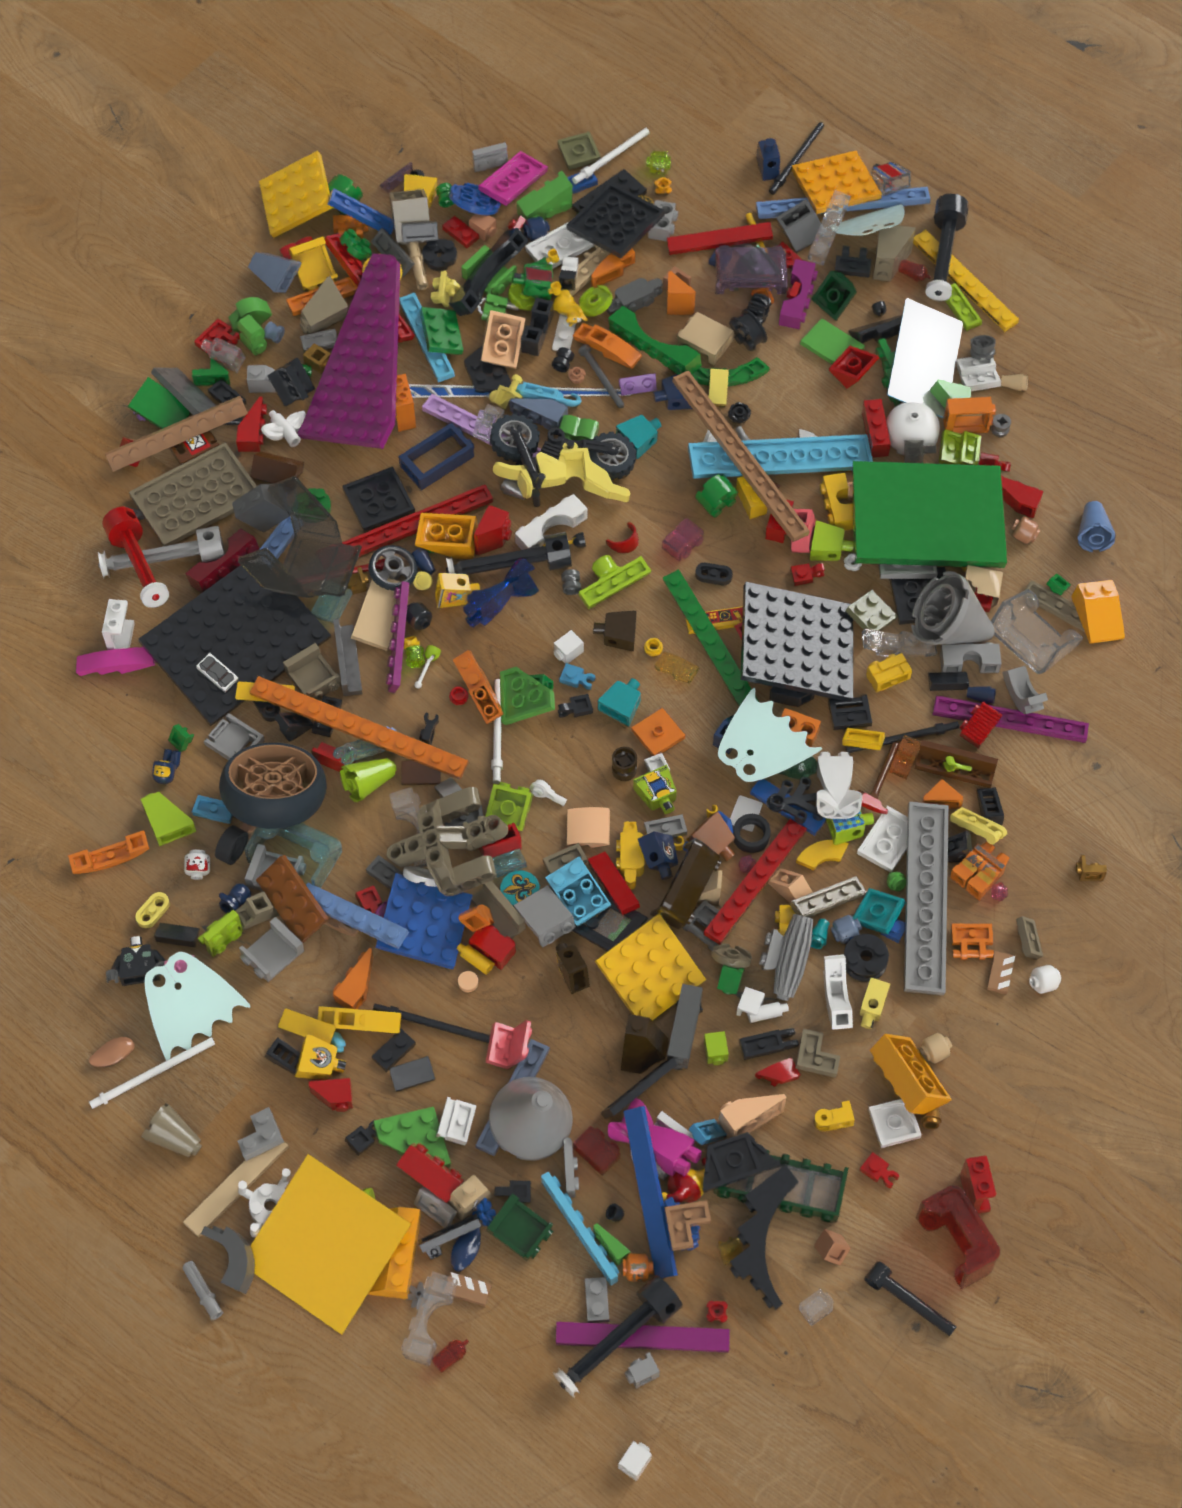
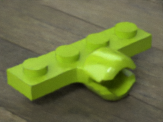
M604 555L598 558L592 566L598 581L579 591L578 595L586 607L590 609L651 574V569L642 556L619 567L611 556Z

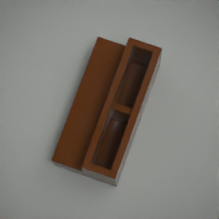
M260 451L253 457L250 477L276 484L282 483L284 486L294 488L297 486L299 475L303 473L304 462Z

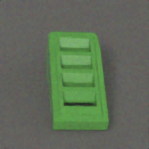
M599 1224L594 1225L593 1233L604 1247L613 1263L619 1266L631 1251Z

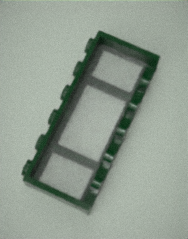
M782 1154V1157L771 1155L780 1162L779 1168L714 1189L713 1191L720 1198H737L739 1202L744 1203L747 1201L745 1199L746 1194L786 1165L799 1181V1184L786 1195L778 1206L779 1210L784 1213L797 1212L806 1218L815 1216L821 1218L824 1222L833 1223V1221H838L849 1168L845 1167L844 1171L831 1169L832 1165L824 1163L822 1167L811 1164V1160L805 1158L800 1162L791 1160L788 1154Z

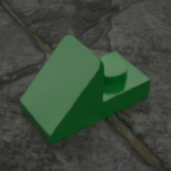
M211 358L210 369L192 370V378L196 386H213L220 379L230 385L229 372L213 358Z

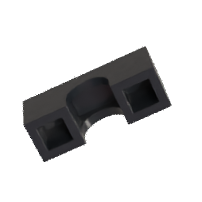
M536 298L531 311L530 325L525 327L521 338L522 353L539 356L554 315L553 301Z

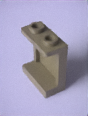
M316 643L283 662L286 674L302 694L321 700L324 695L336 691L341 686L339 673L336 674L320 654V648Z

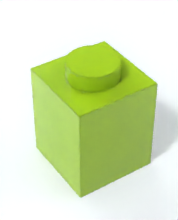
M725 1031L704 1034L707 1064L722 1065L728 1062L729 1052Z

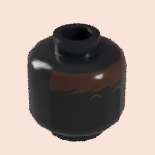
M421 602L409 604L407 606L406 622L414 630L426 629L432 620L431 611Z

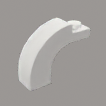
M844 954L824 956V989L832 1030L853 1028L852 1008L846 984Z

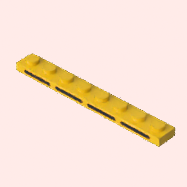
M924 230L914 237L913 244L936 265L939 241L927 230ZM951 255L948 278L956 283L1004 332L1018 324L1019 318Z

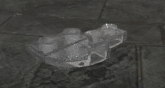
M867 628L862 631L863 648L875 650L876 655L888 657L891 654L898 655L902 653L905 658L935 656L937 654L936 645H927L917 640L911 632L902 631L899 634H893Z

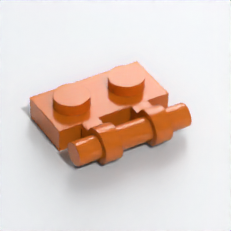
M951 924L952 945H960V950H952L953 958H960L961 960L979 958V960H985L986 958L994 957L993 950H986V945H993L992 924ZM967 945H978V950H968Z

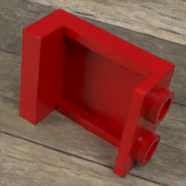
M986 1155L966 1158L960 1173V1179L969 1215L990 1212L989 1198L996 1197V1190L988 1158Z

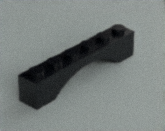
M518 228L507 230L502 234L448 303L459 316L473 313L480 304L483 293L492 278L528 242L527 238Z

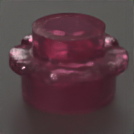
M751 855L743 856L738 864L742 873H749L756 864V860Z
M1002 882L993 884L991 888L992 898L999 902L1003 901L1008 895V888Z

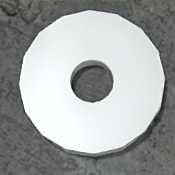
M414 866L404 867L403 876L407 880L414 883L423 882L426 886H437L428 869Z

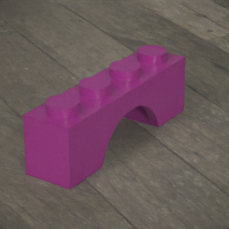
M795 259L790 284L793 285L794 282L801 283V292L795 298L783 301L779 318L780 326L800 329L801 323H805L807 313L804 311L809 309L811 299L808 297L813 294L814 285L812 282H816L818 271H815L816 263Z

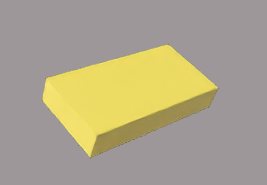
M710 370L709 398L715 406H726L729 370Z

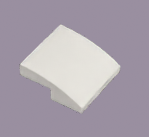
M972 357L956 359L962 384L971 387V392L1001 387V379L996 371V363L993 358L988 360L985 358L977 360Z

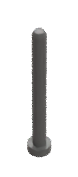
M588 344L581 346L578 350L579 354L586 358L617 407L623 408V401L590 353V346Z

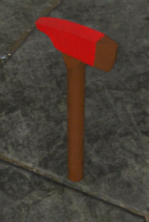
M892 743L871 793L867 794L858 790L862 794V807L881 814L888 813V810L882 806L878 798L898 751V743Z

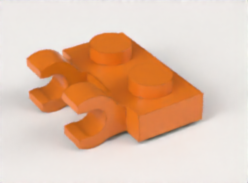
M333 215L334 233L342 235L350 228L360 238H364V232L369 231L368 225L349 215Z

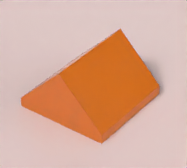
M669 271L667 315H693L695 313L696 291L672 271Z

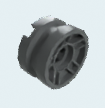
M979 335L970 340V355L972 358L977 360L985 358L988 360L994 357L996 342L993 337Z

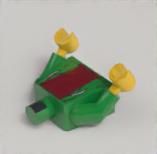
M556 249L549 250V257L547 258L544 257L537 262L525 264L522 273H513L512 283L521 284L523 295L549 301L552 293L555 296L560 295L562 286L559 281L553 282L552 264L549 263H557L559 261Z

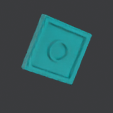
M869 888L853 919H858L862 927L888 935L906 903L905 899Z

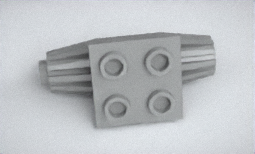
M793 914L784 936L776 929L766 934L764 945L768 946L766 953L763 952L761 954L759 964L762 965V970L775 968L773 993L777 994L776 998L788 1001L789 997L793 998L803 977L811 947L812 918Z

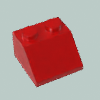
M488 505L474 533L476 555H482L501 548L506 540H510L512 521L508 511Z

